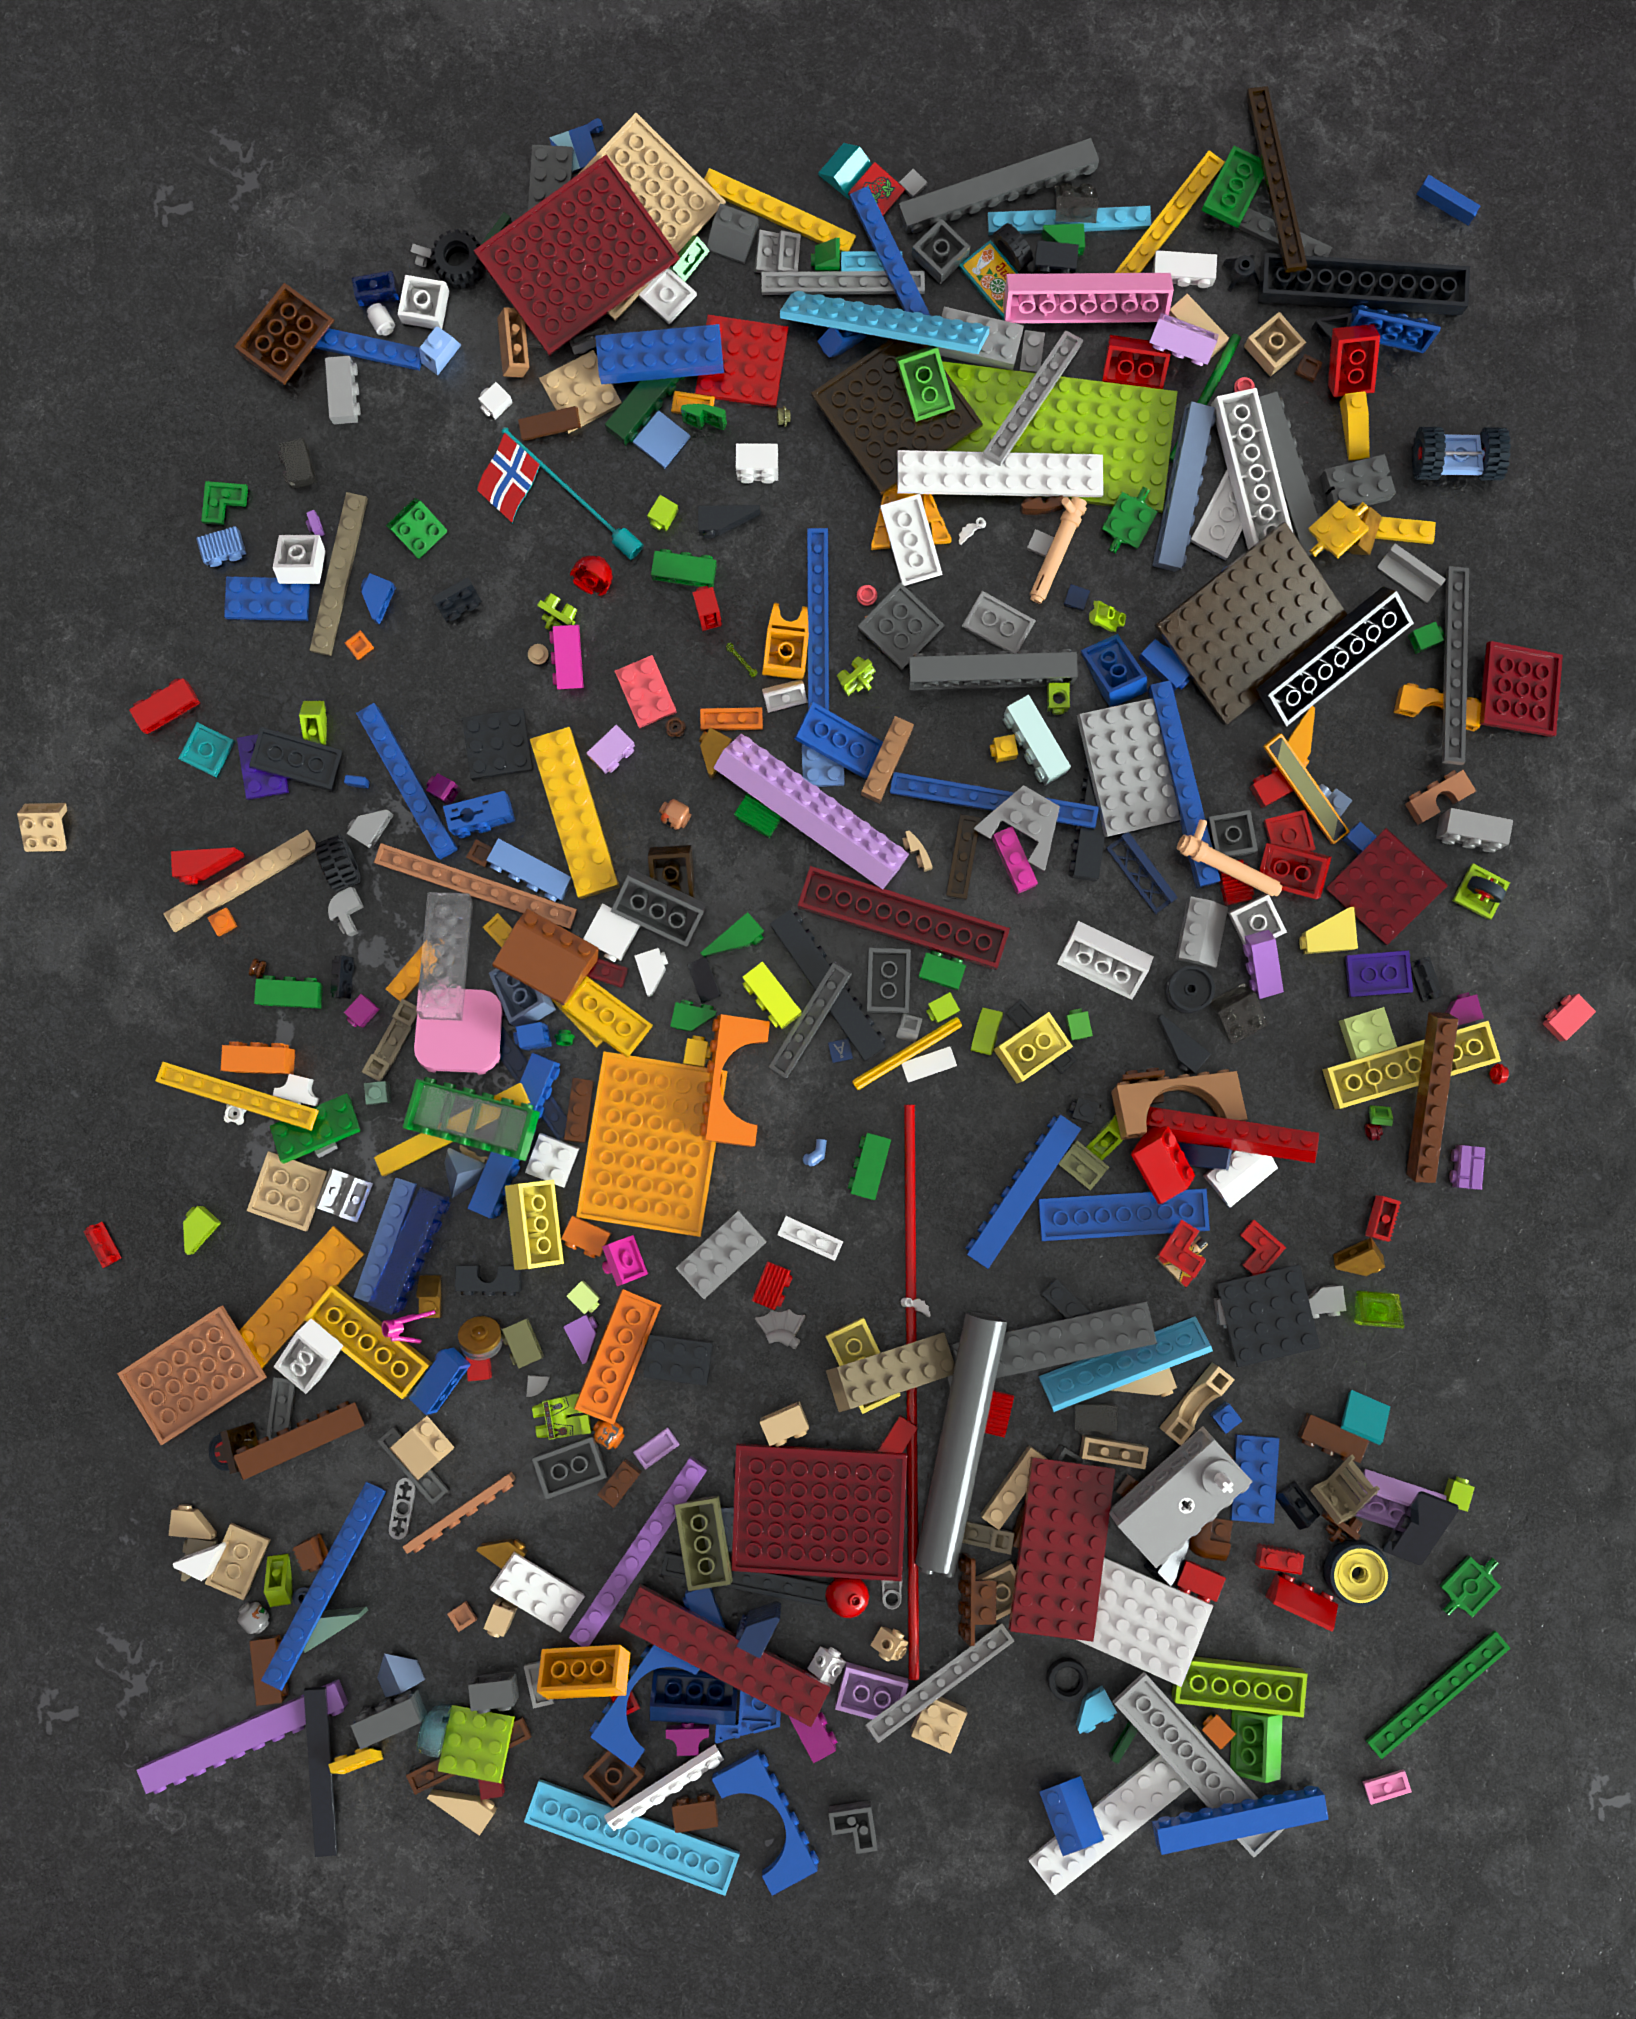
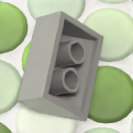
M1189 897L1186 901L1175 960L1216 968L1228 907L1211 900Z

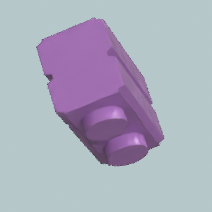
M1455 1146V1149L1451 1152L1454 1170H1451L1449 1175L1452 1187L1482 1190L1485 1158L1484 1147Z

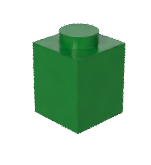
M1436 622L1416 629L1408 635L1416 654L1438 646L1444 641L1443 630Z

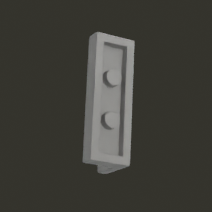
M1396 543L1377 566L1380 572L1424 603L1431 599L1436 590L1446 580Z

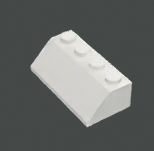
M1078 921L1057 964L1132 1000L1150 969L1153 956Z

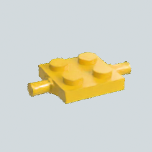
M1340 500L1308 528L1309 532L1318 542L1309 550L1310 554L1316 557L1317 554L1325 549L1338 559L1369 530V527L1359 517L1368 509L1367 505L1362 502L1357 508L1352 510Z

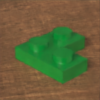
M205 481L201 522L203 524L224 525L226 505L246 507L248 486L246 484Z

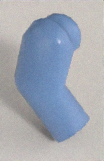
M816 1139L815 1151L805 1154L803 1157L805 1165L815 1166L825 1158L827 1140Z

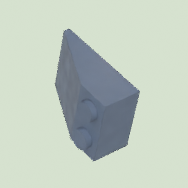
M497 968L489 972L507 1019L514 1027L535 1023L556 1010L551 998Z

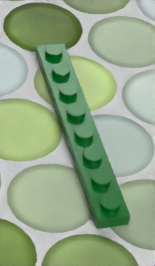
M1494 1630L1370 1736L1366 1742L1382 1760L1511 1648Z

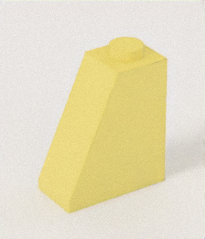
M1349 907L1302 933V937L1299 938L1300 949H1303V954L1358 949L1354 907Z

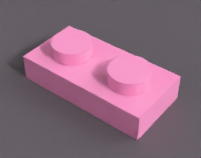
M1403 1769L1363 1781L1366 1795L1371 1805L1412 1792L1406 1772Z

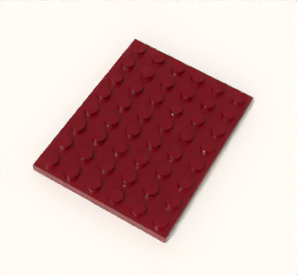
M607 154L473 250L548 356L680 260L676 251Z
M737 1443L732 1571L902 1582L907 1453L792 1446L776 1447L775 1445Z

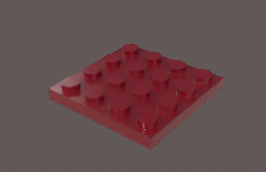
M1494 641L1487 642L1480 724L1548 737L1556 736L1563 655Z
M1385 828L1326 889L1345 907H1354L1355 916L1388 945L1448 884Z

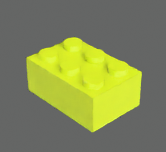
M763 961L743 976L745 981L742 983L743 987L750 995L753 993L756 995L757 999L755 1001L762 1011L767 1010L770 1013L768 1019L775 1028L778 1026L781 1029L785 1028L802 1014L801 1010Z

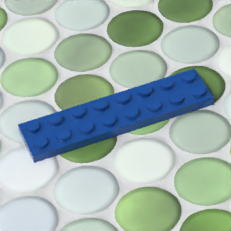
M1207 1189L1184 1190L1162 1204L1157 1203L1152 1192L1038 1199L1041 1241L1172 1233L1180 1219L1199 1231H1210Z

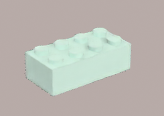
M1027 695L1009 705L1004 713V724L1014 732L1016 744L1018 747L1022 746L1027 763L1029 765L1032 764L1036 770L1034 774L1040 783L1043 782L1046 786L1067 774L1071 766L1030 696Z

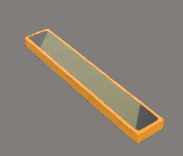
M1278 733L1263 746L1329 842L1335 844L1350 831L1284 736Z

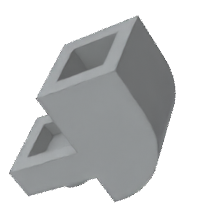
M349 887L337 893L331 899L328 907L330 920L333 922L340 920L338 922L340 930L343 934L346 933L351 937L358 934V931L350 914L364 908L356 889Z

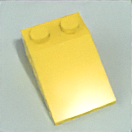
M1048 1012L993 1050L1017 1084L1026 1080L1073 1046L1050 1012Z

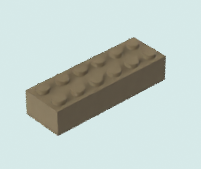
M940 1333L826 1370L838 1411L842 1412L953 1375L955 1364L945 1333Z

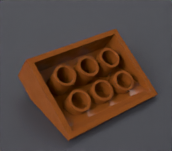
M526 909L513 927L492 966L556 1002L565 1005L596 964L599 948L537 913Z

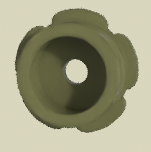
M783 406V408H777V424L784 425L785 427L787 422H790L791 417L790 410H786V407Z

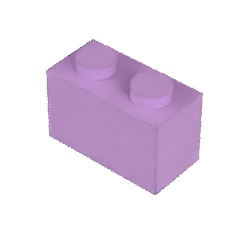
M615 725L587 752V755L605 774L608 771L611 773L619 766L618 762L623 757L628 758L634 752L635 744Z

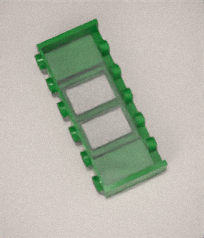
M427 1077L424 1078V1081L416 1079L403 1128L526 1161L540 1112L533 1110V1105L521 1102V1106L513 1105L514 1100L502 1097L501 1101L494 1100L495 1095L482 1092V1096L475 1095V1090L463 1087L462 1091L455 1089L456 1085L444 1082L443 1086L436 1084L437 1080Z

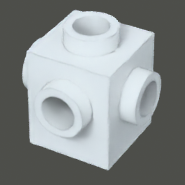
M820 1646L807 1669L820 1680L834 1684L846 1661L840 1657L841 1653L832 1647L826 1649Z

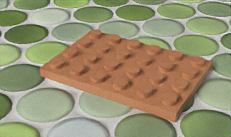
M223 1306L218 1307L117 1373L160 1445L167 1443L267 1378Z

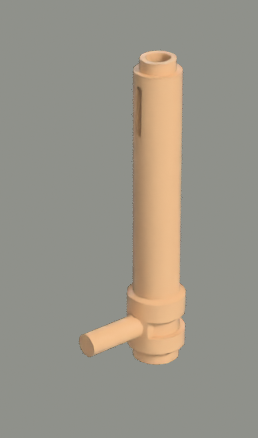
M1074 496L1071 500L1068 497H1064L1061 501L1066 510L1060 518V526L1030 592V600L1035 603L1041 604L1042 601H1045L1075 529L1081 523V515L1085 514L1087 502L1079 497Z
M1199 820L1194 836L1183 835L1177 845V850L1180 851V854L1184 856L1189 855L1191 859L1197 862L1201 861L1270 896H1278L1280 894L1282 885L1279 881L1209 847L1208 843L1202 841L1201 839L1207 825L1205 820Z

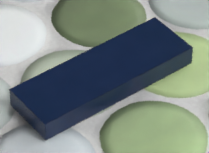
M1178 1143L1190 1166L1229 1170L1231 1149Z

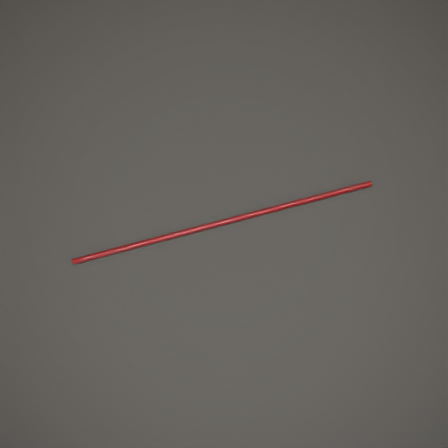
M904 1105L906 1298L915 1300V1105ZM906 1307V1344L917 1341L916 1310L914 1307ZM917 1387L906 1390L907 1420L917 1426ZM916 1430L907 1444L908 1658L910 1680H919L918 1566L915 1564L918 1549V1454Z

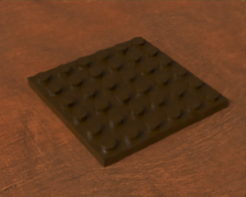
M890 339L811 392L812 398L881 495L897 484L898 450L947 451L983 426L981 420L946 371L945 374L955 409L917 422L915 421L895 358L927 348L928 345Z

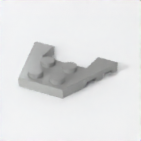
M1023 785L976 825L974 830L991 839L1001 821L1039 842L1028 862L1045 871L1060 806Z

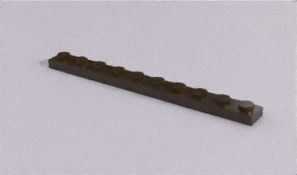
M1268 86L1248 88L1246 94L1285 273L1303 271L1307 268V262Z

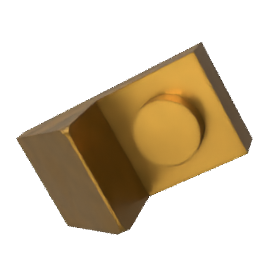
M441 1275L419 1276L416 1298H419V1314L432 1310L435 1311V1314L423 1318H441Z

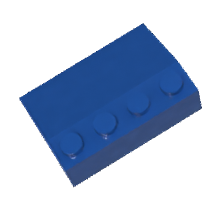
M1365 305L1353 306L1349 312L1352 313L1350 327L1375 325L1380 334L1379 344L1424 353L1441 329L1439 325L1429 322L1425 318H1410L1402 313L1391 314L1384 309H1368Z

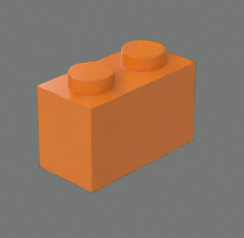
M572 1216L561 1239L566 1241L564 1245L575 1250L577 1247L585 1250V1255L595 1258L596 1255L602 1256L604 1252L602 1247L607 1245L612 1233L576 1216Z

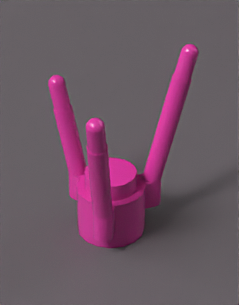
M432 1310L420 1314L414 1313L397 1319L385 1320L382 1322V1333L384 1337H390L391 1342L421 1343V1339L399 1336L404 1330L403 1323L433 1315L435 1311Z

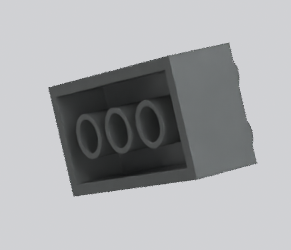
M630 868L611 912L687 947L704 913L706 903Z

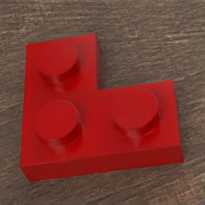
M1180 1219L1158 1255L1192 1278L1197 1276L1206 1260L1188 1249L1199 1233V1230Z
M1252 1220L1239 1235L1255 1249L1242 1264L1252 1275L1266 1272L1286 1249L1282 1243L1255 1220Z

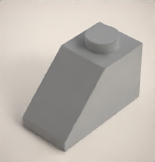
M387 809L360 815L356 820L353 819L349 823L347 834L372 850L394 815Z

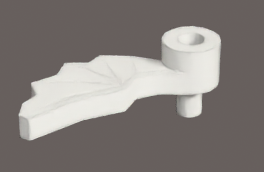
M980 517L976 520V524L971 523L967 524L966 527H962V532L959 534V544L962 545L967 538L974 534L975 530L984 528L986 521Z
M911 1298L901 1299L903 1307H914L916 1311L923 1313L925 1316H931L929 1306L925 1304V1301H921V1299L912 1300Z

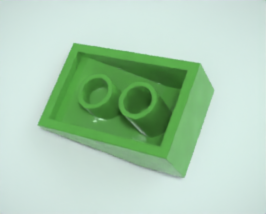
M930 346L895 358L916 422L955 409L938 347Z

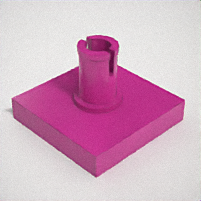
M634 1235L602 1247L607 1261L603 1262L602 1268L606 1274L612 1273L617 1286L648 1274Z

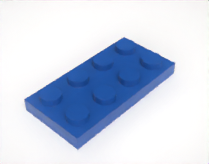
M226 577L224 617L226 619L308 621L310 584H279L277 578Z
M814 702L809 705L794 737L798 742L864 779L869 776L883 744V741Z
M1236 1434L1234 1461L1252 1480V1483L1244 1493H1240L1233 1499L1230 1512L1231 1520L1274 1524L1279 1452L1278 1437Z

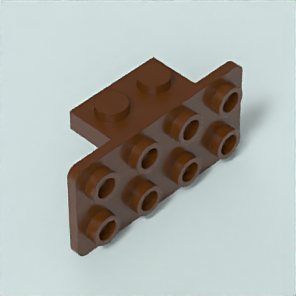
M962 1553V1558H959L958 1562L959 1571H962L961 1580L958 1582L959 1593H961V1601L958 1603V1612L961 1615V1623L958 1624V1634L969 1646H974L975 1625L996 1624V1580H975V1559L968 1553Z

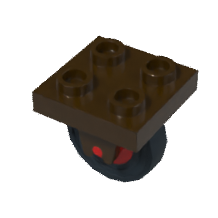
M251 1422L222 1431L213 1437L208 1451L210 1460L216 1468L222 1471H229L230 1474L238 1472L232 1456L237 1455L235 1450L248 1445L249 1449L257 1446L256 1441L258 1440L254 1423Z

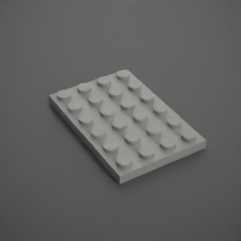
M1153 698L1078 714L1077 719L1095 798L1099 807L1098 811L1104 837L1181 820Z

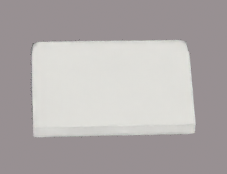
M801 679L762 689L768 713L808 703Z

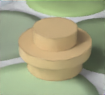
M535 644L530 647L528 658L533 664L541 665L548 660L549 652L544 645Z

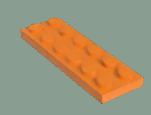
M621 1289L573 1409L614 1425L660 1310V1304Z

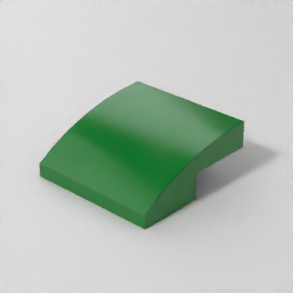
M686 404L681 407L683 423L700 430L703 429L705 423L723 431L727 425L724 409L705 404Z

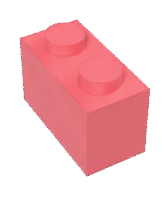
M1569 994L1564 997L1560 1002L1562 1005L1557 1010L1555 1008L1545 1016L1547 1020L1542 1023L1560 1042L1567 1041L1596 1013L1580 994Z

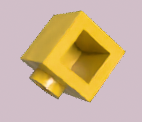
M1014 734L993 739L990 751L991 756L995 757L996 763L1017 759L1018 750Z
M693 1035L692 1039L687 1038L683 1063L705 1067L706 1059L711 1058L709 1042L705 1041V1037Z

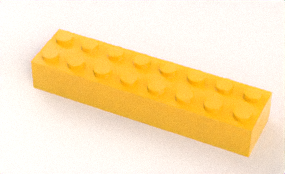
M570 727L531 738L530 742L578 898L582 900L620 888Z

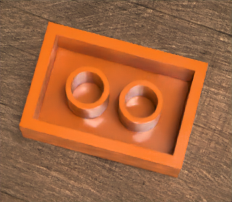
M229 1042V1045H222L221 1071L294 1075L295 1050L290 1049L289 1045L271 1043V1047H268V1044L250 1042V1046L242 1042Z

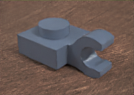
M1324 784L1318 785L1339 817H1341L1352 802V799L1337 788L1331 792Z

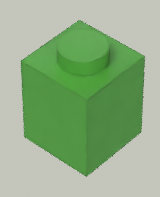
M1082 1009L1069 1011L1070 1015L1065 1016L1070 1041L1092 1037L1088 1011L1082 1012Z

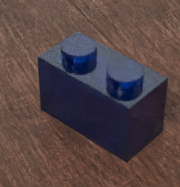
M393 271L352 278L354 295L360 307L400 300L397 280Z

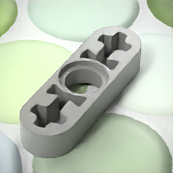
M408 1477L400 1479L395 1489L389 1534L397 1540L404 1538L410 1530L417 1487ZM406 1481L409 1486H412V1489H409L406 1497L410 1496V1499L399 1498V1495H404V1488L401 1485L405 1484ZM405 1502L409 1508L408 1512L405 1514L399 1513L397 1510L398 1503ZM395 1516L407 1518V1521L403 1520L401 1523V1528L404 1531L400 1535L397 1534V1530H394V1527L399 1524V1519H395Z

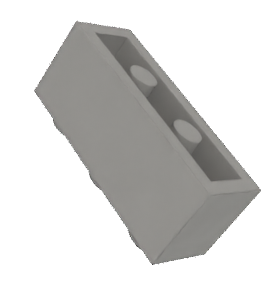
M350 356L325 358L329 418L333 424L357 423V415L361 414L359 402H356V395H359L358 383H355V375H358L357 364L353 363Z

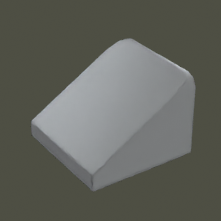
M903 1013L896 1038L913 1043L916 1042L922 1018Z

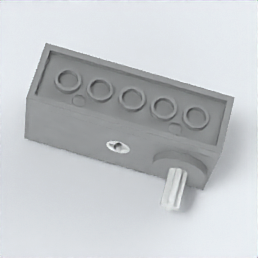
M1202 1426L1110 1509L1109 1514L1121 1531L1157 1568L1159 1565L1165 1564L1169 1556L1175 1551L1183 1548L1185 1542L1192 1536H1196L1207 1522L1213 1521L1223 1508L1230 1506L1235 1497L1240 1493H1244L1249 1488L1252 1480Z

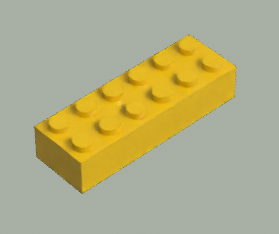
M337 1285L330 1286L304 1318L306 1322L312 1319L321 1325L324 1330L343 1345L341 1350L401 1399L409 1395L413 1387L424 1376V1372L433 1364L407 1342H391L390 1337H384L381 1328L382 1322Z

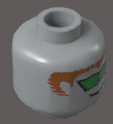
M247 1602L238 1610L240 1614L237 1622L248 1634H259L269 1625V1613L259 1602L251 1604Z

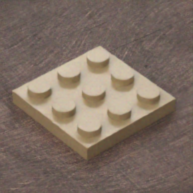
M594 350L539 378L556 410L573 406L578 407L581 427L615 410L622 404L612 384H601L598 359Z
M268 1151L247 1211L303 1231H308L316 1209L314 1206L328 1171L296 1160L282 1164L278 1154Z

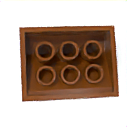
M283 283L234 347L240 356L256 368L285 385L334 322V319L286 283Z

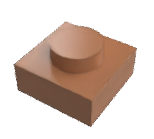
M467 1601L447 1614L458 1632L478 1619Z

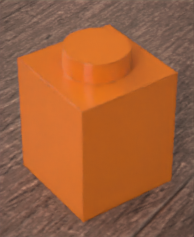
M1211 1714L1202 1723L1205 1726L1202 1731L1220 1749H1223L1236 1735L1219 1715L1213 1717Z

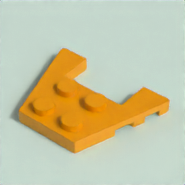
M895 485L883 494L881 505L918 494L897 493V485ZM920 494L928 524H931L934 545L951 543V536L948 534L932 494ZM881 508L871 550L890 549V540Z

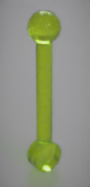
M728 643L726 650L736 656L749 671L750 676H756L757 671L752 669L737 653L732 643Z

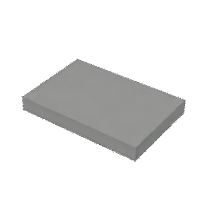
M981 591L961 628L1003 651H1008L1009 654H1017L1036 620Z

